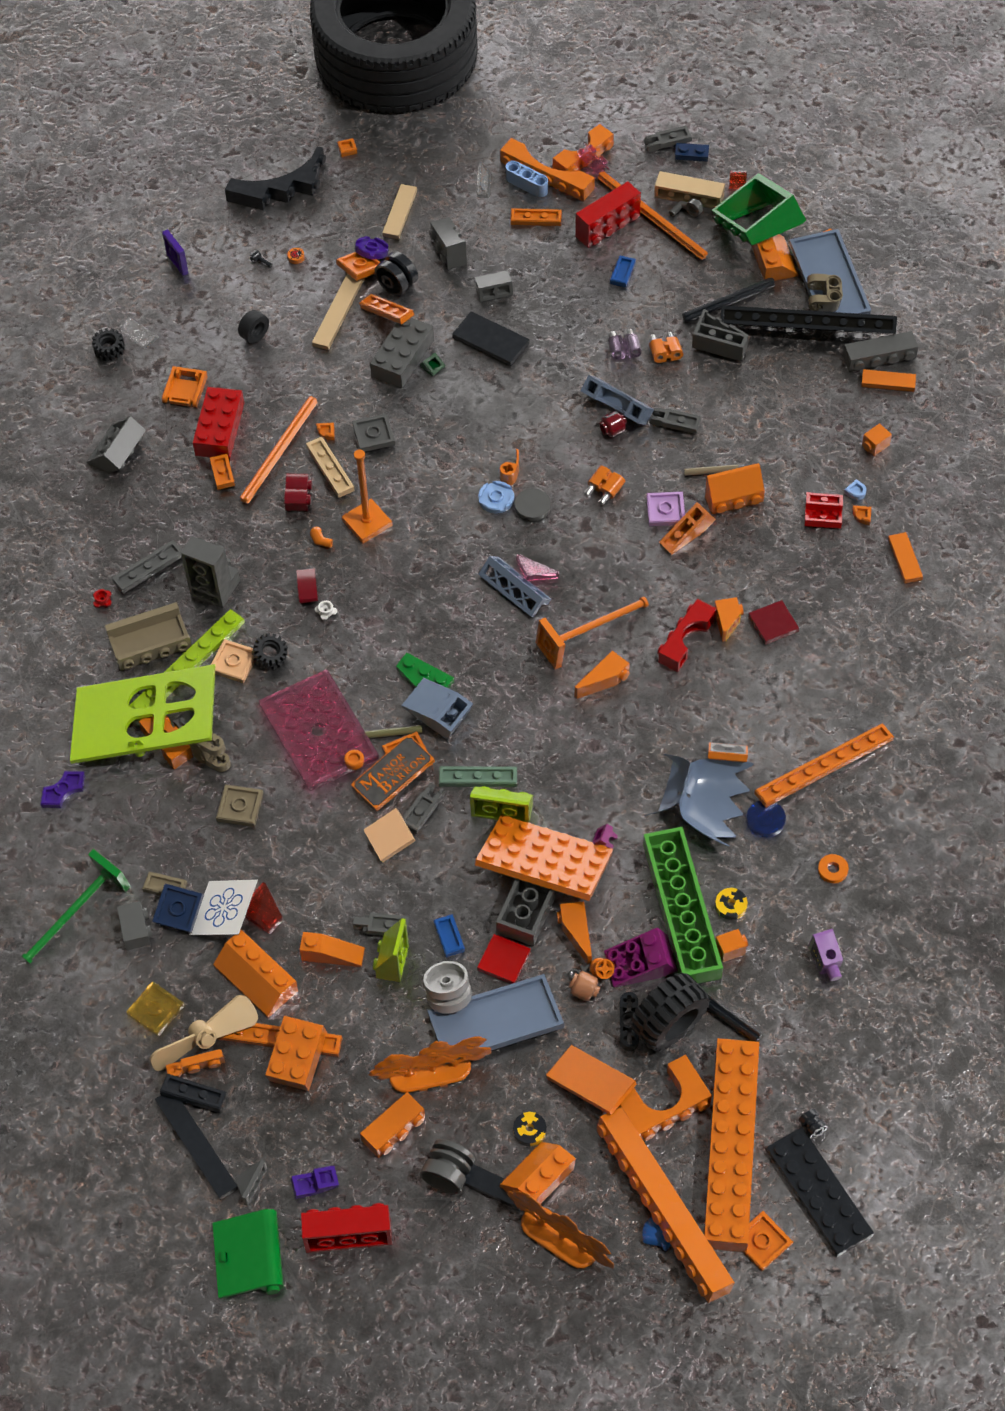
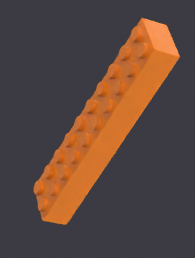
M717 1038L704 1236L714 1250L744 1252L748 1248L759 1042Z

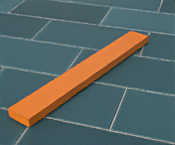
M882 723L756 789L754 794L766 808L893 741L894 736Z

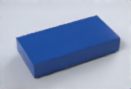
M620 255L612 273L610 284L626 288L636 264V259Z
M453 914L433 920L445 957L465 952V947Z

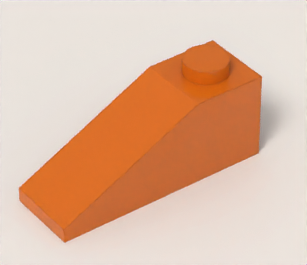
M696 502L659 543L670 554H674L704 533L716 519Z
M612 650L575 686L574 697L578 699L617 686L621 681H625L628 678L630 663Z
M584 901L560 904V912H556L558 924H562V931L586 964L591 963L592 953Z
M303 932L300 945L302 961L362 967L365 947L325 934Z

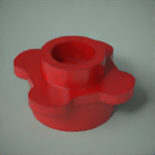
M104 589L97 590L93 594L95 599L93 602L94 607L110 606L112 604L110 600L111 592Z

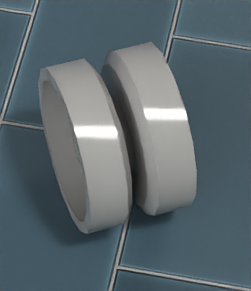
M443 961L428 968L424 974L423 983L428 1004L434 1011L443 1014L454 1013L462 1010L469 1004L472 991L466 967L458 962Z

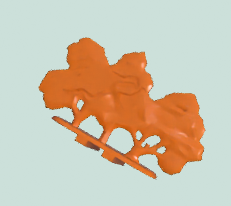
M480 1036L463 1039L455 1045H449L448 1042L434 1041L429 1047L422 1049L419 1055L415 1057L405 1054L389 1055L383 1061L374 1066L375 1069L371 1070L368 1075L377 1076V1079L380 1080L389 1079L391 1086L396 1091L402 1093L418 1090L421 1092L428 1090V1088L444 1087L450 1083L464 1080L471 1071L470 1060H480L486 1055L491 1054L492 1051L490 1047H479L487 1040Z
M515 1190L507 1192L508 1197L514 1201L515 1206L524 1211L521 1218L523 1232L536 1241L539 1246L546 1248L555 1254L557 1258L576 1268H586L591 1266L596 1260L601 1265L614 1269V1263L606 1256L611 1255L607 1247L592 1236H588L578 1230L577 1225L568 1216H560L542 1207L529 1193Z

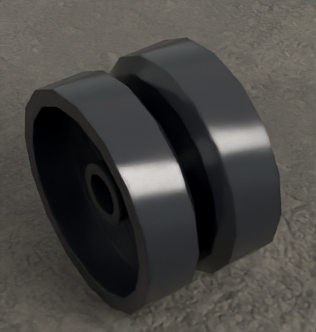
M394 251L390 253L374 269L379 284L394 296H401L408 287H411L418 280L416 267L401 252Z

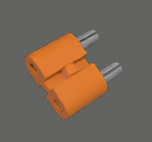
M672 332L667 333L666 341H663L662 338L656 339L654 334L653 336L650 335L651 342L649 343V348L655 362H666V358H670V361H675L683 357L680 342L677 337L673 336Z
M601 465L587 482L589 487L584 492V495L589 497L594 490L601 491L603 496L599 503L604 505L609 498L613 499L626 481L621 475L616 472L612 473L610 469Z

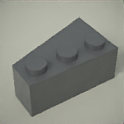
M448 217L430 222L431 230H429L431 240L435 241L436 251L440 252L442 264H445L448 270L467 265L465 239H460L461 233L456 232V226L451 218Z
M704 309L693 332L692 348L742 361L747 350L749 335L733 325L728 326L722 322L721 318L713 317Z

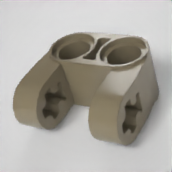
M828 274L809 275L807 277V287L811 290L823 291V295H812L809 297V309L824 312L837 311L843 297L841 278L837 275Z
M212 733V741L190 744L194 757L201 763L218 772H225L230 768L231 762L229 756L224 753L226 747L221 737Z

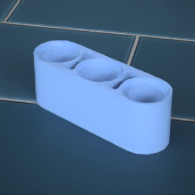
M509 161L506 164V180L509 183L537 197H545L548 194V178L545 175L517 161Z

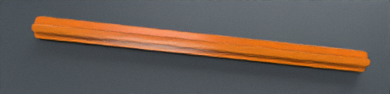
M604 171L600 172L597 177L598 180L611 190L621 186L620 183ZM641 201L640 213L700 260L706 259L708 255L706 250Z

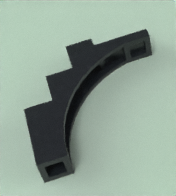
M317 146L312 157L305 164L286 175L260 181L231 178L225 188L226 201L264 210L271 199L289 203L291 197H294L295 192L313 196L315 191L319 189L320 180H318L321 166L326 161L323 147Z

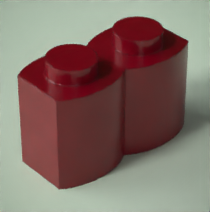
M286 474L285 511H307L308 505H311V494L308 493L309 490H312V479H309L308 474Z

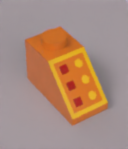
M737 597L715 600L714 607L717 608L716 621L722 642L726 641L740 624L741 615L744 613L743 606L739 604Z

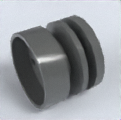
M438 1139L434 1142L433 1149L429 1153L431 1159H427L422 1167L420 1177L427 1184L442 1192L454 1195L459 1194L466 1181L465 1175L469 1174L475 1162V1157L470 1151L457 1143Z

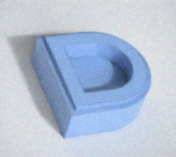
M856 479L844 489V494L852 500L859 501L865 497L866 487Z

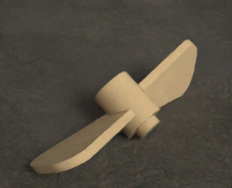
M238 995L234 997L207 1022L202 1020L194 1021L189 1026L188 1037L153 1052L150 1056L152 1067L156 1071L164 1070L166 1065L174 1063L197 1045L202 1049H207L213 1046L217 1038L254 1026L258 1020L257 1011L246 996Z

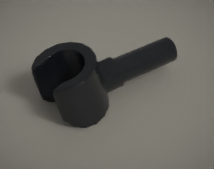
M258 250L250 254L251 262L255 263L259 260L272 267L273 264L264 259Z

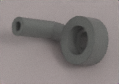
M691 199L689 202L679 201L669 211V215L674 217L684 208L690 215L697 217L702 213L703 206L696 199Z

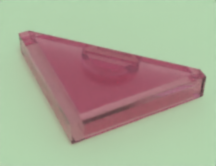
M517 555L516 561L526 581L559 578V571L522 555Z

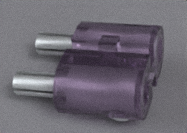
M632 329L627 330L625 338H622L621 335H616L615 331L610 332L608 343L614 359H625V355H628L629 358L641 355L642 350L638 336L633 334Z

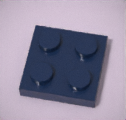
M165 883L152 922L192 933L204 895Z

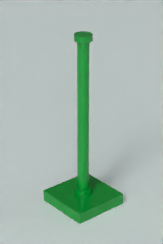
M95 849L88 855L101 875L26 954L22 955V958L29 964L33 962L32 959L106 880H111L125 892L131 887L122 871Z

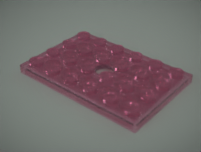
M328 669L259 700V705L309 791L354 771L345 765L344 760L346 753L350 750H359L363 753V766L379 759L377 751ZM319 725L325 727L326 732L321 736H315L312 734V728Z

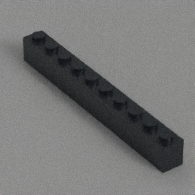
M721 305L720 318L727 325L885 335L896 334L897 316Z

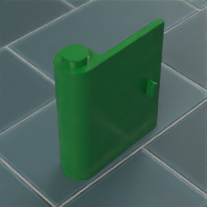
M263 1209L212 1223L219 1299L257 1289L266 1291L267 1294H277L283 1289L284 1283L276 1210Z

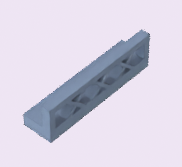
M489 556L478 574L531 617L536 615L541 605H548L551 601L549 596L499 557ZM490 566L494 568L495 577H489L485 574ZM505 577L507 579L508 587L503 588L501 586L500 578ZM514 588L521 590L522 598L517 599L514 597ZM526 599H533L536 602L532 610L527 607Z

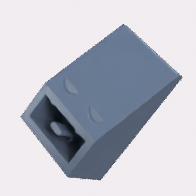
M423 678L401 707L448 740L469 714L473 703L458 692Z

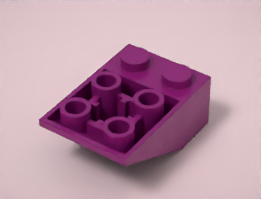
M658 927L604 950L606 959L612 961L614 965V973L611 979L615 988L659 979L678 971L668 935Z

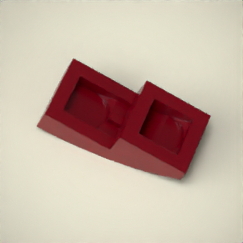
M315 568L296 570L299 602L318 601Z

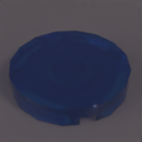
M761 801L751 805L746 817L748 828L754 834H759L766 838L779 834L783 830L786 821L785 811L779 804L774 803L765 808Z

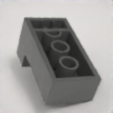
M191 536L181 552L190 596L223 608L240 582L239 570L231 567V562L226 556L225 548L218 544L209 543L202 538Z

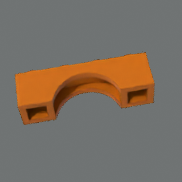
M601 124L597 125L588 132V146L579 151L564 149L553 157V169L580 171L582 168L587 167L589 163L613 147L614 134Z

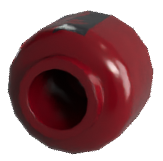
M613 411L601 418L599 427L603 435L615 437L625 431L627 420L623 414Z

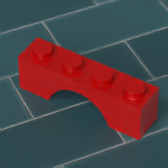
M699 599L694 604H690L684 618L681 617L679 619L677 628L669 633L666 643L660 645L657 654H659L658 663L678 672L688 657V648L683 643L684 638L693 632H707L716 620L717 608Z

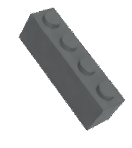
M912 331L845 344L843 357L850 372L893 364L904 360H912L917 357L918 344Z

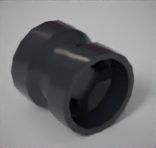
M816 1109L805 1112L798 1119L801 1126L806 1127V1133L811 1139L822 1134L828 1127L823 1120H820Z

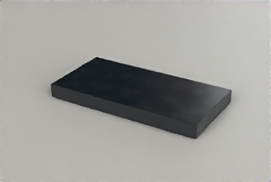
M472 311L452 333V338L510 366L529 344L528 338Z

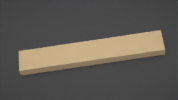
M349 274L346 275L312 341V346L329 351L365 278L356 281Z

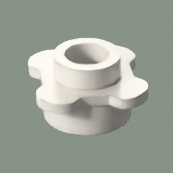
M325 600L315 607V612L320 614L322 620H327L328 617L337 613V609L333 608V604L330 601Z

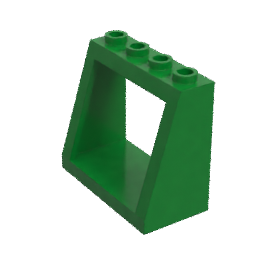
M760 173L711 210L717 225H722L726 231L730 230L735 237L738 236L744 243L747 242L750 245H755L797 227L806 221L794 195ZM771 205L774 207L748 229H744L732 221L765 206Z

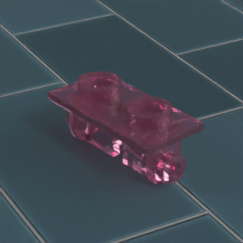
M584 142L585 148H580L577 151L578 156L586 164L592 160L593 162L589 167L596 174L605 172V167L609 170L607 166L608 161L602 155L599 157L596 154L597 150L591 144L588 146Z

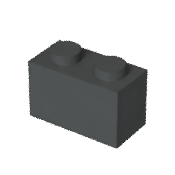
M141 901L117 906L126 949L131 950L151 945L149 937H153L151 926L146 924V920L149 919L147 907L143 908Z

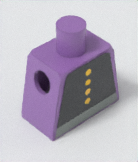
M833 929L813 934L808 948L819 973H827L830 981L840 979L842 975L839 968L843 962V957Z

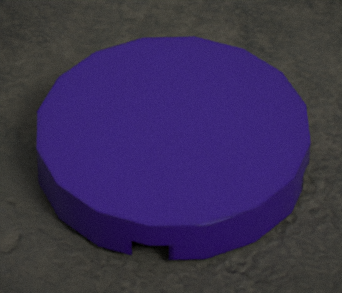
M365 236L356 240L355 251L365 258L382 259L387 256L389 246L380 238L370 239L369 236Z

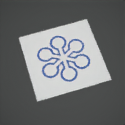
M258 880L209 881L193 931L190 935L239 934Z

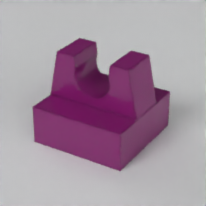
M605 824L597 829L592 842L595 845H604L607 848L613 849L614 845L609 842V839L614 841L618 835L612 831V826Z

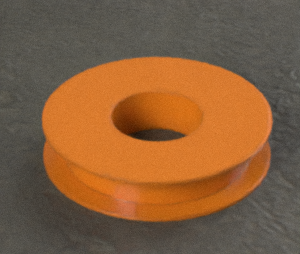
M836 854L824 856L818 866L820 877L828 883L842 882L847 877L849 870L847 861ZM836 865L839 871L832 873L828 870V866Z

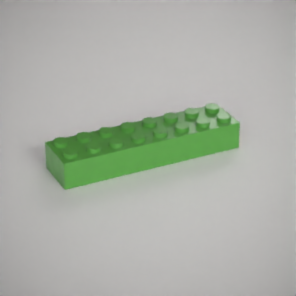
M683 827L644 834L643 847L678 974H689L697 983L722 979V962Z

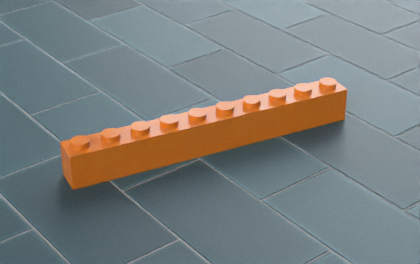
M623 1108L616 1109L612 1115L606 1113L600 1116L597 1124L599 1136L604 1138L609 1152L616 1157L620 1169L628 1176L632 1188L636 1189L639 1193L642 1204L651 1212L654 1223L659 1225L665 1240L672 1245L675 1256L684 1264L686 1273L696 1283L699 1294L708 1303L729 1294L735 1282Z

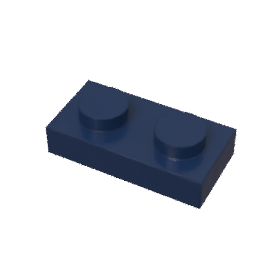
M676 143L675 160L708 162L709 145Z

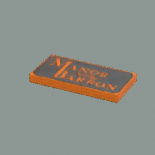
M408 735L356 779L351 786L368 804L378 811L432 765L435 760L419 743Z

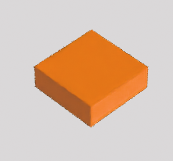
M353 138L337 142L341 157L357 154Z

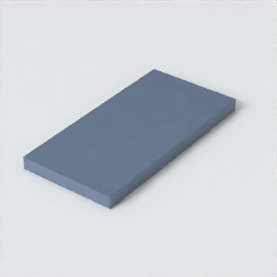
M838 229L789 240L790 248L809 296L823 295L822 290H811L807 287V277L809 275H837L842 281L843 297L839 309L835 312L871 314V308Z
M544 974L471 997L469 1004L458 1012L443 1014L433 1009L427 1010L437 1041L448 1042L449 1045H455L463 1039L480 1036L487 1040L479 1047H490L491 1050H495L564 1028V1022Z

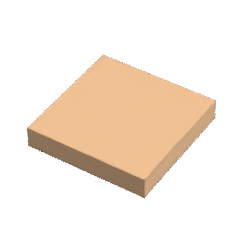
M224 639L211 665L215 664L216 666L215 674L244 683L255 663L252 655L253 648Z
M396 808L364 829L365 834L382 862H385L416 841L399 810Z

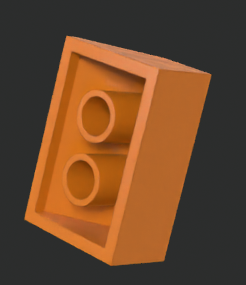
M778 234L755 245H751L764 280L773 278L776 281L798 277L784 236Z
M759 463L707 475L705 499L711 514L723 513L728 510L740 509L744 506L764 502L765 489Z
M541 1142L500 1184V1187L506 1192H513L515 1190L529 1193L541 1204L574 1170L576 1158L560 1145Z

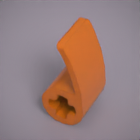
M516 449V464L505 462L500 466V481L508 485H513L519 474L518 449Z

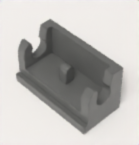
M508 270L474 277L477 286L476 292L480 302L513 295V285Z

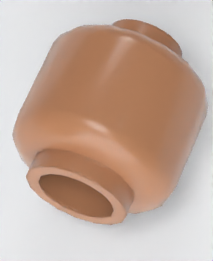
M580 971L578 974L575 973L568 987L571 989L573 996L583 1001H589L591 997L596 998L600 987L597 986L598 978L585 971Z

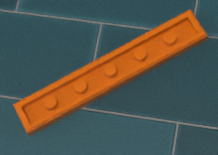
M256 1023L252 1027L217 1039L274 1048L280 1026ZM327 1033L320 1055L339 1057L342 1035Z

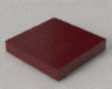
M783 600L748 614L749 619L765 645L799 632V627Z

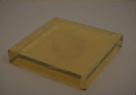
M152 981L126 1012L128 1016L157 1036H160L184 1008L185 1004Z

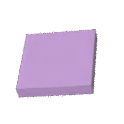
M683 492L646 494L649 526L676 525L685 515Z

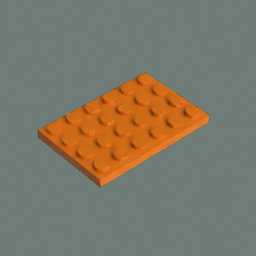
M501 815L478 854L475 866L590 901L612 856L613 849L607 848L604 845H595L593 842L585 839H579L565 833L550 830L549 828L517 820L510 816Z

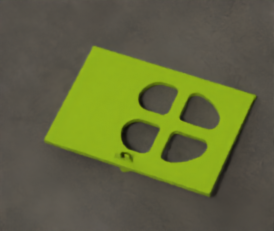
M215 664L77 687L70 753L71 764L128 754L142 757L146 751L212 741ZM170 685H186L196 691L195 696L190 700L166 703L167 688ZM149 688L156 689L155 704L153 706L133 709L129 706L131 698L138 691ZM189 710L194 711L193 718L184 726L169 733L164 732L166 715ZM154 717L152 734L139 738L128 735L127 728L131 722L141 718Z

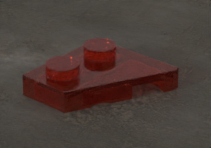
M263 882L253 893L245 917L271 934L282 922L283 918L266 883Z

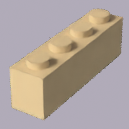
M660 171L655 184L654 197L676 202H689L691 199H696L702 203L703 207L714 209L723 200L725 184Z

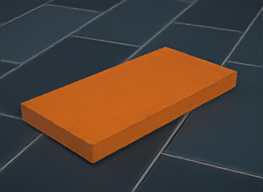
M573 1045L567 1049L546 1074L547 1079L609 1115L614 1113L637 1085L634 1079Z

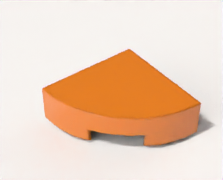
M334 423L316 424L317 431L321 437L327 440H335Z
M853 505L852 512L854 517L860 523L870 525L871 507Z

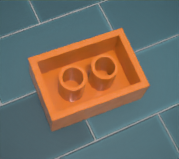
M284 1016L265 1074L268 1080L309 1091L327 1035L324 1025Z

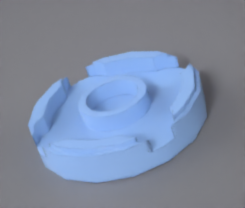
M492 481L490 484H484L478 494L480 506L485 511L495 514L509 510L515 500L511 486L502 481Z

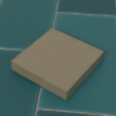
M225 784L216 816L217 822L255 827L264 795L263 790Z

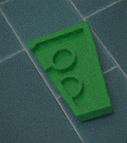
M407 652L396 665L397 671L415 688L423 678L446 688H450L454 683V677Z

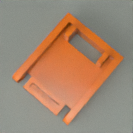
M173 366L162 396V403H167L169 399V404L190 407L192 403L193 407L197 408L208 377L207 371ZM181 376L194 377L196 381L184 380L180 378Z

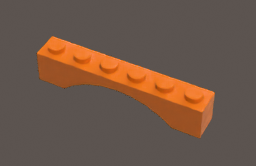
M510 138L500 150V162L506 165L509 161H517L545 175L548 178V185L583 202L594 190L595 177L582 171H561L547 167L531 156L525 144L513 138Z

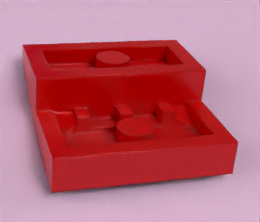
M806 492L805 526L841 529L843 495Z

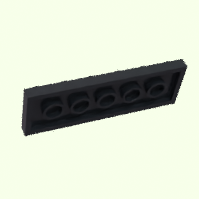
M803 1127L766 1147L767 1153L837 1257L874 1235L873 1230Z

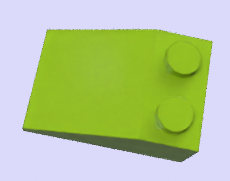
M401 918L384 933L383 940L378 942L377 952H379V956L373 962V970H375L376 978L401 982L409 948L406 919Z

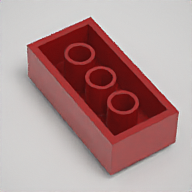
M627 181L577 212L575 237L587 248H590L604 238L611 236L615 231L622 229L631 221L636 220L640 216L641 192Z
M207 387L193 439L195 456L215 457L227 454L230 460L244 408L242 390Z
M375 1203L370 1207L354 1205L349 1209L332 1207L328 1211L311 1209L306 1211V1213H301L302 1239L306 1253L393 1245L388 1205Z

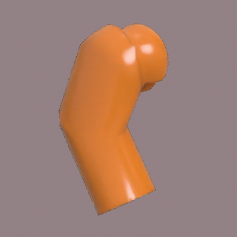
M313 527L310 530V536L314 544L331 548L333 539L323 537L320 527Z

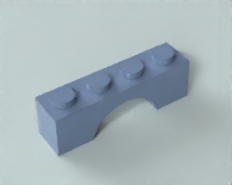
M588 375L580 390L588 396L615 408L638 424L646 425L654 411L653 408L594 376Z

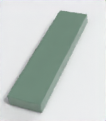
M439 766V787H517V767Z

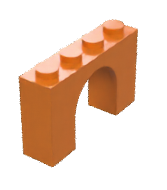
M686 1054L667 1065V1073L680 1093V1100L674 1107L667 1110H654L642 1101L635 1088L618 1107L623 1108L637 1132L645 1141L652 1139L656 1135L655 1133L661 1130H669L679 1120L685 1121L689 1119L692 1113L698 1110L704 1111L711 1104L712 1094Z

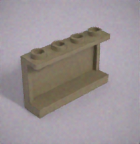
M177 602L105 625L120 671L131 669L143 663H149L161 657H167L179 651H185L192 646Z

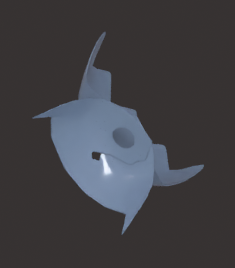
M664 754L672 760L671 772L658 812L650 814L665 812L679 804L681 816L687 823L711 839L729 846L717 839L736 837L723 821L743 815L730 797L750 791L736 777L735 773L753 766L754 763L715 759H699L690 763L682 757Z

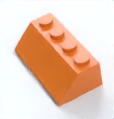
M242 930L225 943L213 964L225 978L268 1018L298 992L296 980Z

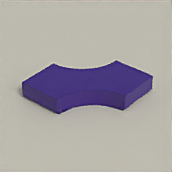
M64 771L62 778L56 784L43 787L41 808H61L62 803L68 796L77 792H83L85 773L83 771Z

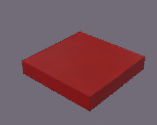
M493 934L477 967V971L510 984L516 983L530 955L531 948Z

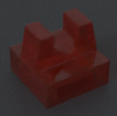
M730 170L729 189H739L747 180V171Z

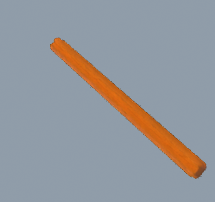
M309 396L240 496L242 502L248 504L316 406L317 399L315 397Z

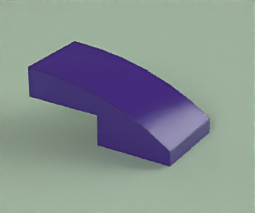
M334 1166L313 1169L312 1173L295 1175L290 1179L295 1199L320 1194L339 1187Z

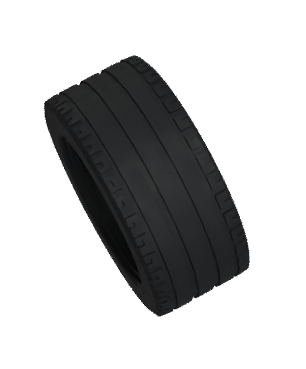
M311 0L310 2L314 56L318 73L325 85L329 87V90L333 91V94L338 95L345 102L348 101L351 105L354 104L355 107H361V109H367L368 111L374 110V112L381 111V113H406V111L413 112V110L425 109L428 106L431 107L433 104L444 101L445 98L451 97V94L454 95L456 91L460 90V87L464 86V83L468 81L471 73H473L478 51L475 0ZM392 16L420 19L435 27L421 38L399 44L375 43L354 34L359 28L369 22Z

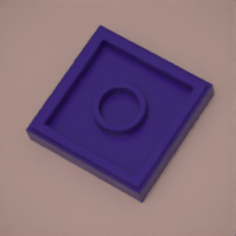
M168 229L163 231L166 255L183 276L189 274L184 249Z

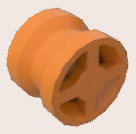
M595 958L590 963V973L597 978L608 979L614 973V965L609 959Z

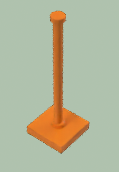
M359 449L354 452V458L357 461L361 505L344 514L342 521L364 544L392 527L393 524L372 498L368 500L364 465L365 452Z
M643 596L639 601L562 635L557 634L545 617L539 620L535 643L556 670L562 667L565 641L641 607L646 608L649 606L648 600Z

